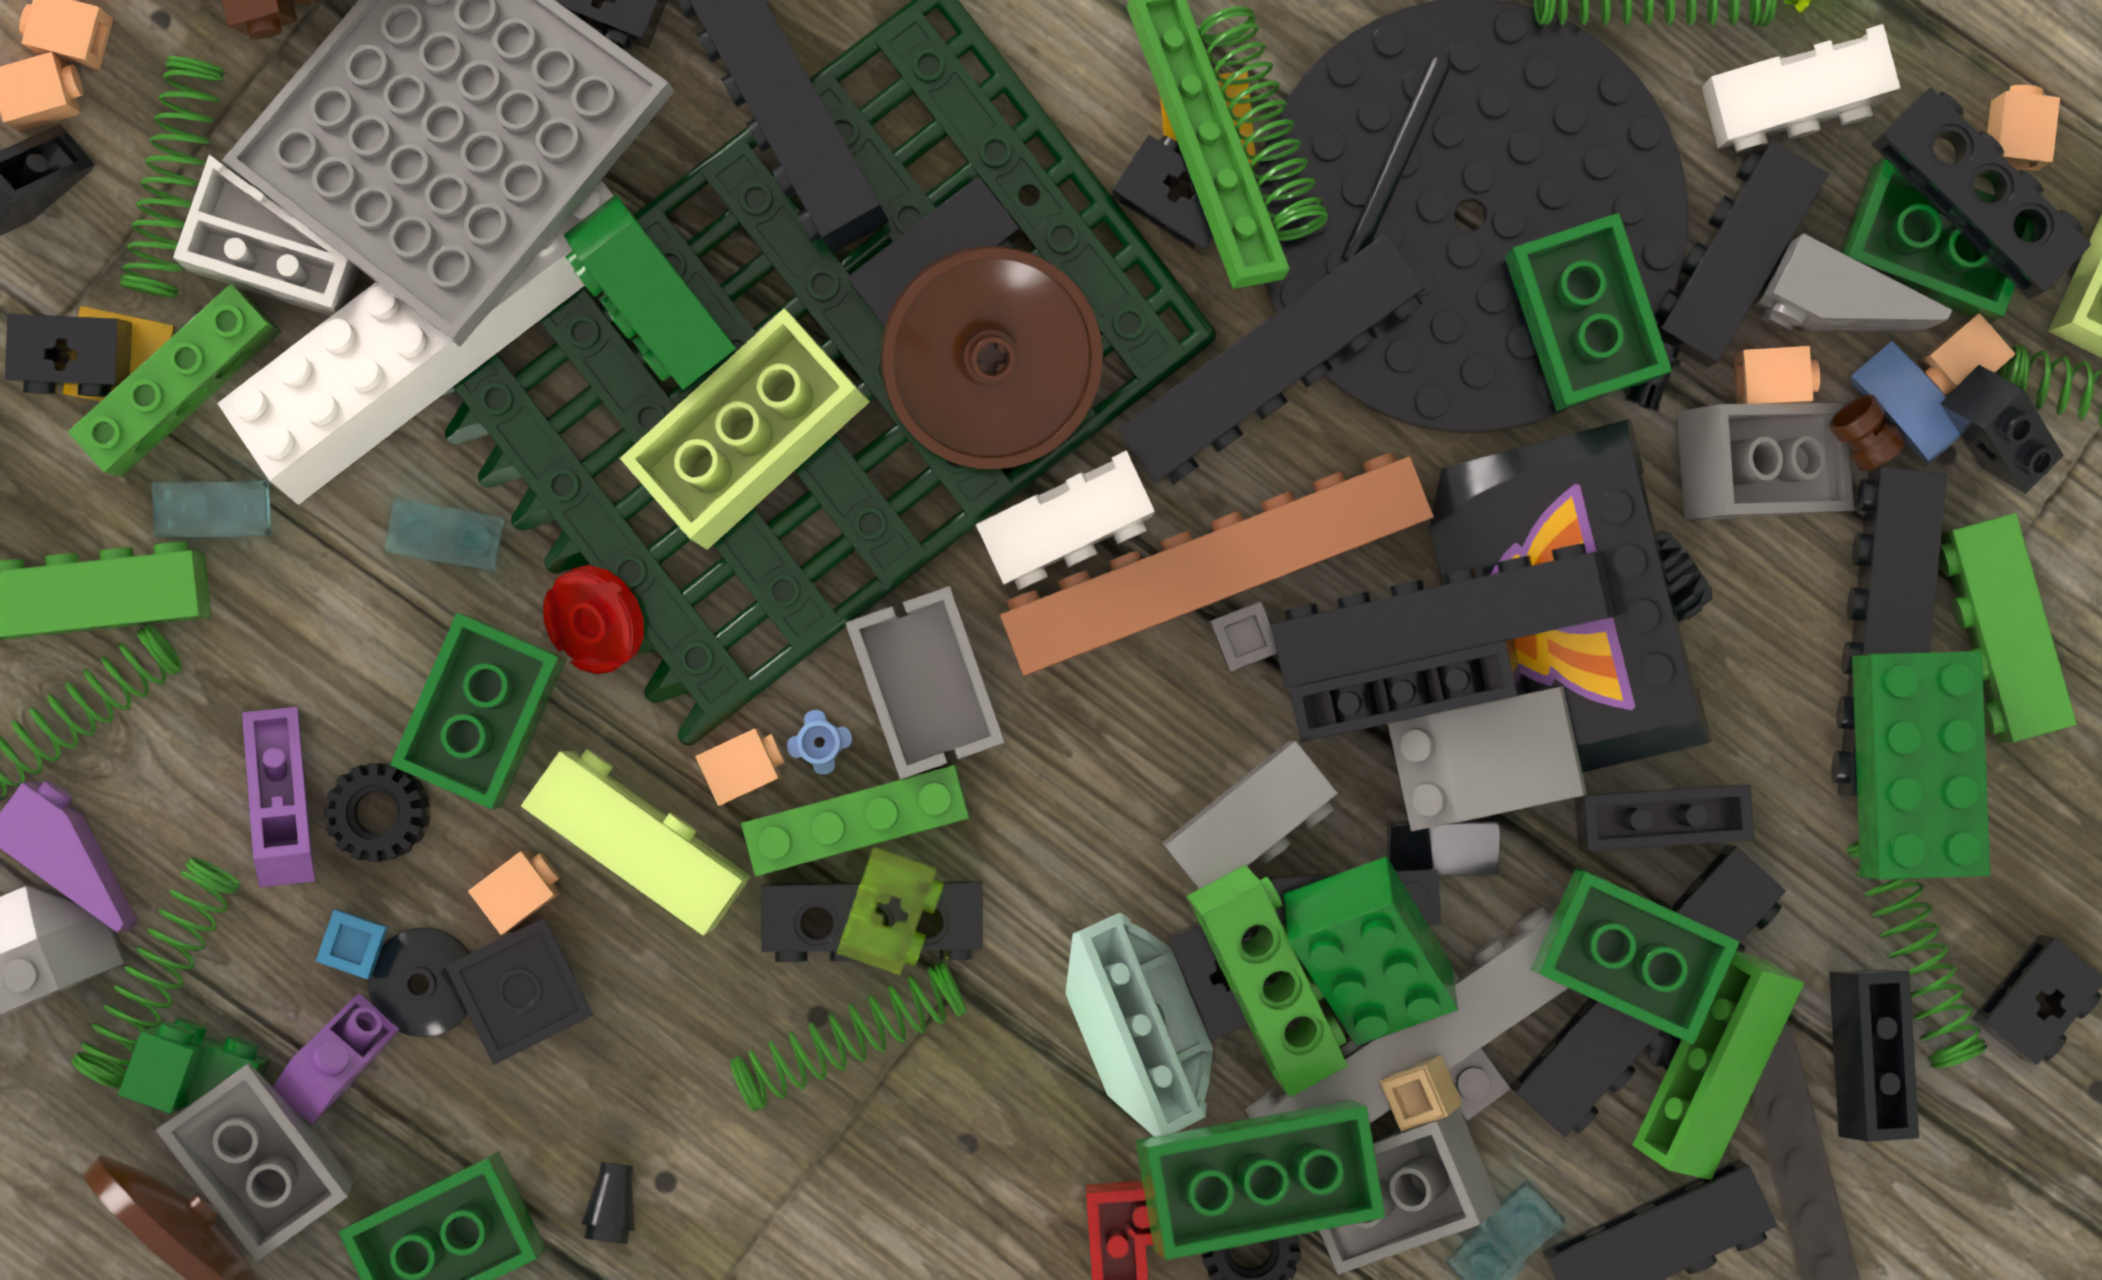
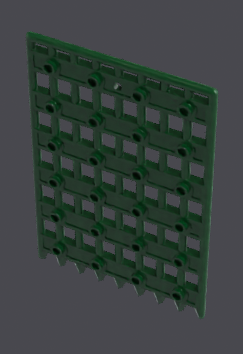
M959 0L909 1L809 78L890 221L881 226L880 230L840 261L830 252L822 238L812 243L796 215L800 210L790 197L787 198L776 177L769 172L753 151L758 145L748 127L633 214L736 348L684 390L678 385L668 394L665 393L647 370L649 364L643 358L640 350L637 348L633 351L614 327L616 323L608 314V310L604 306L599 308L585 288L582 287L540 320L556 343L515 375L498 353H496L441 395L444 396L457 392L463 399L462 404L445 429V439L448 442L457 445L490 435L497 443L478 473L479 483L484 487L490 488L524 478L530 486L511 516L512 526L524 531L557 521L562 527L561 534L544 560L546 570L557 574L586 564L607 569L623 580L637 598L644 618V639L637 655L657 650L663 658L644 689L646 699L650 702L658 703L690 693L696 701L678 731V739L683 745L692 746L843 630L846 627L845 622L857 619L972 530L976 524L985 520L1216 339V330ZM936 8L939 9L957 32L946 42L943 41L925 17ZM970 50L990 75L979 85L958 60ZM881 51L900 77L858 109L839 83ZM1003 93L1023 117L1012 128L992 103ZM914 94L934 120L895 150L891 151L873 128V125ZM1036 136H1038L1056 159V162L1046 170L1042 168L1025 146ZM948 137L967 162L925 194L906 168L944 138ZM977 176L981 178L1019 227V230L1034 247L1029 253L1039 256L1057 267L1084 294L1099 326L1103 358L1115 351L1134 376L1094 408H1090L1078 428L1057 448L1043 457L1017 466L1007 475L1001 469L971 468L948 461L931 452L910 434L894 412L886 395L882 380L880 350L884 328L851 287L847 279L854 271ZM1069 179L1073 181L1090 203L1079 213L1058 188ZM710 184L729 209L686 242L666 216L706 185ZM1026 187H1033L1040 194L1038 202L1032 206L1024 205L1019 200L1020 191ZM1103 221L1123 245V248L1112 256L1092 232ZM743 226L762 252L719 285L700 261V258ZM1136 264L1157 289L1147 298L1142 296L1125 274ZM776 269L795 295L752 328L733 301ZM1169 307L1173 309L1190 331L1179 342L1159 318V315ZM784 308L797 321L809 312L829 337L820 344L821 348L833 361L841 355L844 356L862 380L856 385L857 388L869 401L876 398L895 424L854 456L849 453L836 434H834L795 470L809 491L767 523L758 511L753 508L713 544L722 555V558L680 590L661 563L686 545L691 539L676 524L649 546H646L628 523V520L655 500V498L640 483L617 502L613 503L594 477L622 457ZM570 359L589 386L547 418L528 391ZM601 403H604L623 428L580 461L561 434ZM907 441H910L928 467L885 499L866 473ZM943 484L962 510L919 542L899 516ZM823 507L842 531V534L799 566L780 540ZM854 551H857L876 576L833 609L813 583ZM734 575H737L756 600L717 631L713 632L694 606ZM770 617L789 644L747 676L728 652V649Z

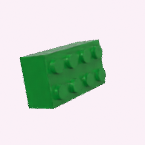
M1982 651L1852 656L1860 878L1910 879L1990 876Z
M1353 1100L1135 1140L1153 1248L1165 1260L1385 1218L1367 1106Z

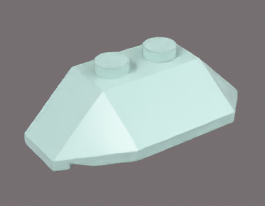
M1121 912L1073 933L1065 994L1107 1096L1154 1137L1176 1133L1205 1118L1207 1103L1204 1100L1210 1081L1213 1047L1172 948L1147 930L1131 923V919Z

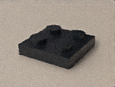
M545 917L445 966L493 1065L593 1016Z

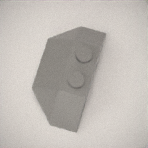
M24 886L0 897V1018L127 963L113 929L77 903L31 886Z

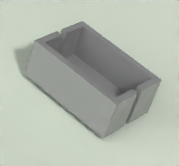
M950 586L903 602L905 611L908 614L907 616L898 618L895 608L891 606L845 622L900 780L949 763L946 755L948 751L955 750L957 759H961L1006 743Z
M1287 741L1165 839L1162 844L1196 887L1200 889L1243 865H1250L1257 858L1264 864L1270 862L1291 844L1285 837L1299 824L1304 828L1310 829L1334 810L1328 801L1338 793L1296 741Z

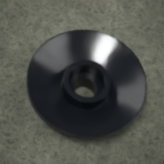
M415 928L397 934L382 946L372 978L369 979V993L373 1005L391 1023L399 1028V1032L406 1035L430 1037L449 1031L457 1026L468 1013L445 966L469 955V950L456 937L439 929ZM416 973L425 975L429 980V988L424 994L416 993L411 987V979Z

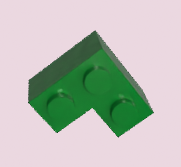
M176 1018L174 1024L162 1022L159 1026L140 1032L118 1095L171 1114L193 1103L247 1063H250L265 1078L271 1059L257 1054L259 1046L250 1041L227 1036L226 1042L206 1036L205 1034L208 1029L206 1026L188 1019Z

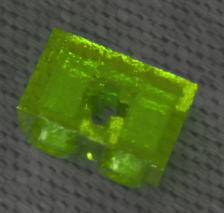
M878 846L873 847L837 954L897 975H901L905 963L915 967L926 935L916 932L923 911L934 914L944 886V882L935 879L938 867ZM893 896L902 898L901 909L908 912L907 921L898 920L892 928L884 925L886 915L879 912L878 907L880 903H890Z

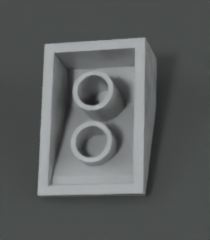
M1804 233L1788 243L1751 306L1763 312L1761 316L1763 322L1786 333H1790L1792 328L1798 331L1921 333L1948 320L1952 312L1950 308Z
M1847 403L1716 404L1677 411L1684 520L1735 519L1854 511L1850 446L1848 443L1839 442L1829 427L1830 420Z
M1563 686L1388 724L1411 831L1587 795Z
M250 1063L244 1065L156 1129V1132L211 1204L220 1212L221 1217L256 1262L349 1196L354 1180L323 1139Z
M1460 1108L1447 1117L1403 1132L1399 1128L1372 1139L1385 1218L1319 1231L1339 1275L1481 1225L1499 1211L1502 1207Z

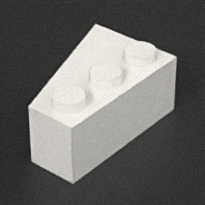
M1881 24L1866 29L1867 33L1862 38L1833 45L1832 40L1814 45L1815 50L1782 59L1780 56L1710 77L1701 88L1717 148L1721 149L1734 145L1736 153L1750 151L1752 148L1757 149L1767 145L1768 140L1766 136L1787 131L1788 139H1796L1820 131V122L1839 118L1841 126L1872 118V109L1900 89L1884 25Z
M211 155L208 156L173 258L187 272L228 285L233 284L241 289L330 317L348 304L360 269L296 218L267 198L262 192L228 170Z
M1126 450L1112 457L1111 462L1086 474L1083 472L1067 479L1066 483L1041 495H1035L976 524V527L1004 587L1015 582L1018 591L1046 579L1048 575L1044 568L1064 559L1069 568L1097 555L1098 553L1094 545L1114 536L1118 545L1145 533L1147 529L1143 522L1151 519L1155 510Z

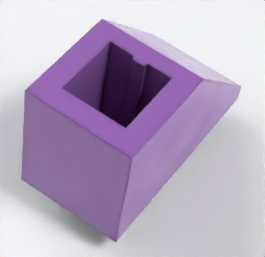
M358 993L290 1060L273 1088L298 1114L313 1126L347 1092L396 1035L399 1028Z

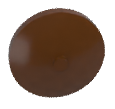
M980 246L960 250L940 258L917 274L901 292L890 311L885 324L880 350V367L886 395L897 417L910 434L934 454L953 463L979 469H1004L1026 464L1043 457L1062 444L1078 428L1091 408L1098 391L1103 365V348L1099 326L1089 302L1077 285L1065 273L1039 256L1003 246Z
M100 1155L83 1174L85 1181L102 1203L140 1241L184 1279L259 1280L238 1247L215 1222L221 1216L220 1212L198 1193H195L189 1200L156 1177L136 1167Z

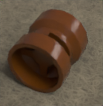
M1870 394L1861 396L1842 407L1829 423L1831 431L1839 442L1848 443L1850 446V456L1860 471H1870L1884 465L1902 450L1906 442L1895 424L1886 422L1883 406L1875 395Z

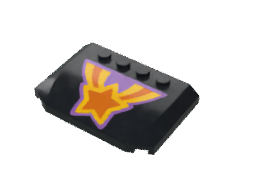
M1631 419L1442 468L1432 512L1434 517L1431 519L1429 526L1443 585H1445L1443 574L1475 567L1478 578L1499 573L1497 562L1530 555L1532 565L1553 561L1551 550L1585 543L1587 553L1602 551L1616 617L1513 639L1524 685V694L1561 686L1564 687L1582 772L1712 742L1699 688H1695L1655 531L1641 475L1644 473Z

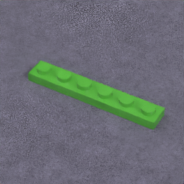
M1129 0L1127 10L1232 288L1237 289L1283 280L1290 268L1187 0Z

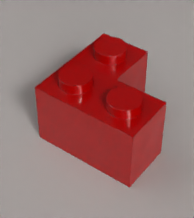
M1128 1181L1086 1184L1092 1280H1148L1146 1245H1153L1143 1182Z

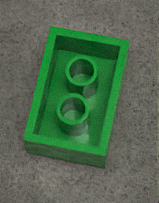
M1883 157L1872 165L1840 252L1950 308L1953 312L1969 318L1981 313L1988 323L2004 317L2015 285L1889 161ZM1974 188L1976 196L1981 201L1986 203L1993 202L1995 195ZM2016 216L2014 220L2016 235L2025 242H2032L2034 238L2032 223L2023 216Z
M617 194L563 234L572 248V251L565 257L574 268V272L594 297L602 291L605 292L599 300L628 339H631L638 333L639 336L632 341L662 382L669 376H672L682 390H684L736 349L712 315Z
M1619 213L1513 247L1506 254L1505 259L1557 412L1659 379L1672 371Z
M456 613L390 765L489 809L502 808L567 658L472 616Z
M1387 856L1284 894L1288 942L1356 1046L1458 1010L1452 963Z
M1575 869L1530 970L1694 1045L1740 941L1586 871Z
M499 1151L357 1219L338 1231L361 1280H495L536 1260L546 1250Z

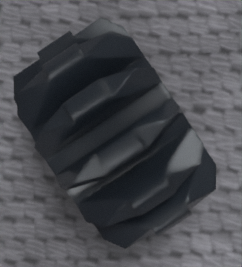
M1661 530L1656 534L1678 622L1680 623L1685 619L1689 620L1703 610L1702 607L1712 600V588L1678 540L1671 533Z

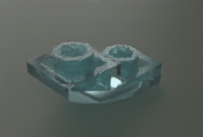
M269 480L152 482L154 537H247L271 535Z
M393 498L383 552L495 571L504 518Z
M1526 1180L1500 1204L1502 1208L1479 1225L1447 1259L1446 1264L1462 1280H1510L1524 1268L1525 1260L1565 1225V1217Z

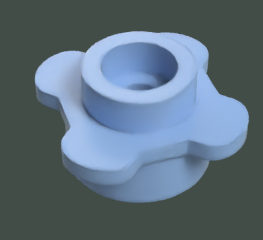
M812 710L804 716L805 725L801 728L798 735L788 740L787 750L792 757H802L813 764L816 773L825 775L835 769V759L842 749L851 745L852 735L848 728L836 727L827 721L822 711ZM817 737H822L825 740V744L821 748L816 747L814 744Z

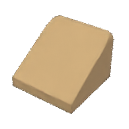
M1441 1055L1428 1058L1379 1081L1401 1132L1447 1117L1462 1104Z

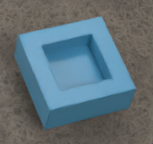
M334 909L315 962L364 979L372 978L389 926L341 909Z

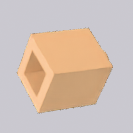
M33 0L32 4L25 6L21 15L19 26L20 34L23 36L21 43L39 55L53 52L66 62L100 70L114 18L98 6L74 0Z
M53 52L0 66V113L3 123L21 132L82 114L77 97L83 96L84 91L78 71L73 64L68 65L65 60Z
M2013 85L2010 86L2009 91H2005L1991 100L1987 133L2002 146L2004 150L2002 157L2014 169L2039 171L2053 163L2060 97L2043 95V88L2038 86Z
M1978 313L1960 323L1917 362L1945 396H1948L1978 364L1995 373L2016 354L1981 313Z
M1810 346L1743 350L1733 356L1737 404L1809 403L1814 401L1813 392H1818L1820 389V367L1817 359H1811Z
M760 728L752 729L695 756L718 806L725 805L781 779L782 775L778 767L786 763L773 734L763 737Z
M528 849L517 853L468 892L500 935L512 931L561 893L555 885L560 876L544 854L540 852L534 857Z

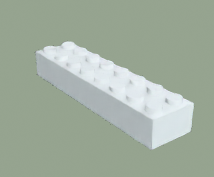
M600 180L461 347L375 282L217 404L269 481L299 505L585 285L565 257L572 251V248L563 234L614 195L605 183Z

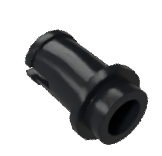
M1663 342L1671 368L1673 369V366L1679 367L1681 361L1676 358L1680 349ZM1671 372L1659 379L1631 387L1625 400L1633 404L1638 403V406L1653 411H1659V404Z

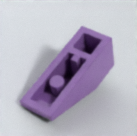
M288 707L242 712L253 859L259 888L315 881L298 708Z
M44 780L42 784L39 782H22L0 813V849L117 933L132 930L138 920L83 814L69 804L73 797L66 790L49 780Z

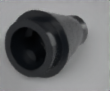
M601 1162L598 1178L581 1224L586 1225L584 1239L628 1244L629 1232L635 1231L632 1187L633 1166Z

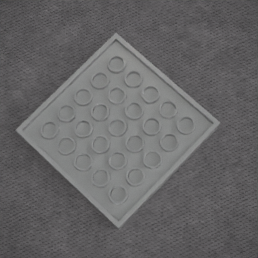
M358 0L222 161L232 171L262 192L288 214L296 218L330 247L461 347L675 91L665 79L555 0Z

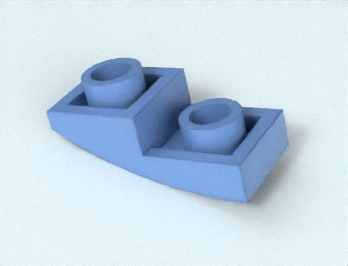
M1893 341L1851 375V385L1863 396L1875 395L1885 410L1884 416L1890 420L1891 424H1895L1905 437V444L1927 464H1930L1961 437L1940 404L1946 396Z

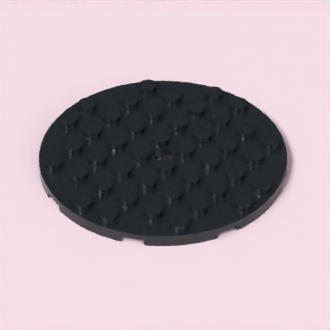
M1441 0L1404 8L1363 26L1326 52L1299 81L1286 100L1288 105L1285 110L1277 115L1275 121L1290 119L1295 124L1286 134L1267 140L1264 149L1287 139H1298L1302 144L1298 150L1285 157L1270 161H1260L1257 175H1264L1270 169L1292 159L1304 158L1309 163L1304 170L1293 176L1279 180H1265L1260 188L1262 193L1271 195L1287 183L1302 178H1313L1316 183L1312 189L1298 196L1272 200L1268 204L1267 209L1272 214H1279L1296 202L1318 197L1323 200L1321 206L1326 208L1329 216L1326 223L1320 229L1309 235L1294 240H1279L1290 269L1283 280L1263 283L1272 309L1276 314L1347 262V260L1341 258L1342 253L1431 57L1441 59L1449 63L1451 68L1371 242L1372 244L1385 233L1389 236L1426 287V290L1418 295L1423 304L1398 323L1390 315L1372 329L1378 337L1351 356L1345 348L1329 359L1328 362L1333 370L1325 375L1324 378L1332 385L1335 384L1347 395L1366 405L1365 407L1395 421L1423 429L1450 433H1486L1488 431L1511 429L1537 423L1565 410L1556 411L1505 259L1506 254L1513 247L1619 213L1654 314L1668 289L1675 291L1685 255L1688 234V199L1685 175L1678 148L1665 117L1653 96L1638 76L1616 53L1574 24L1566 21L1564 25H1561L1558 17L1554 16L1549 25H1540L1535 18L1534 8L1499 0ZM1289 124L1271 128L1269 135L1283 130ZM1293 143L1284 145L1282 147L1274 149L1273 151L1267 153L1264 156L1284 152L1292 148L1296 144ZM1303 163L1290 165L1272 175L1289 172L1298 168ZM1310 183L1296 185L1280 194L1297 191ZM1313 202V203L1305 204V205H1303V206H1306V205H1315V204L1318 203V202ZM1461 202H1474L1483 207L1484 223L1479 229L1466 230L1457 224L1455 210ZM1320 215L1301 217L1282 226L1278 231L1301 227L1315 220ZM1655 319L1656 324L1658 326L1660 321Z

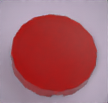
M591 565L573 568L555 580L556 582L552 589L547 591L543 601V622L550 641L557 651L561 652L564 650L573 659L569 663L581 671L599 675L616 671L637 655L644 639V618L637 598L623 580L607 569Z

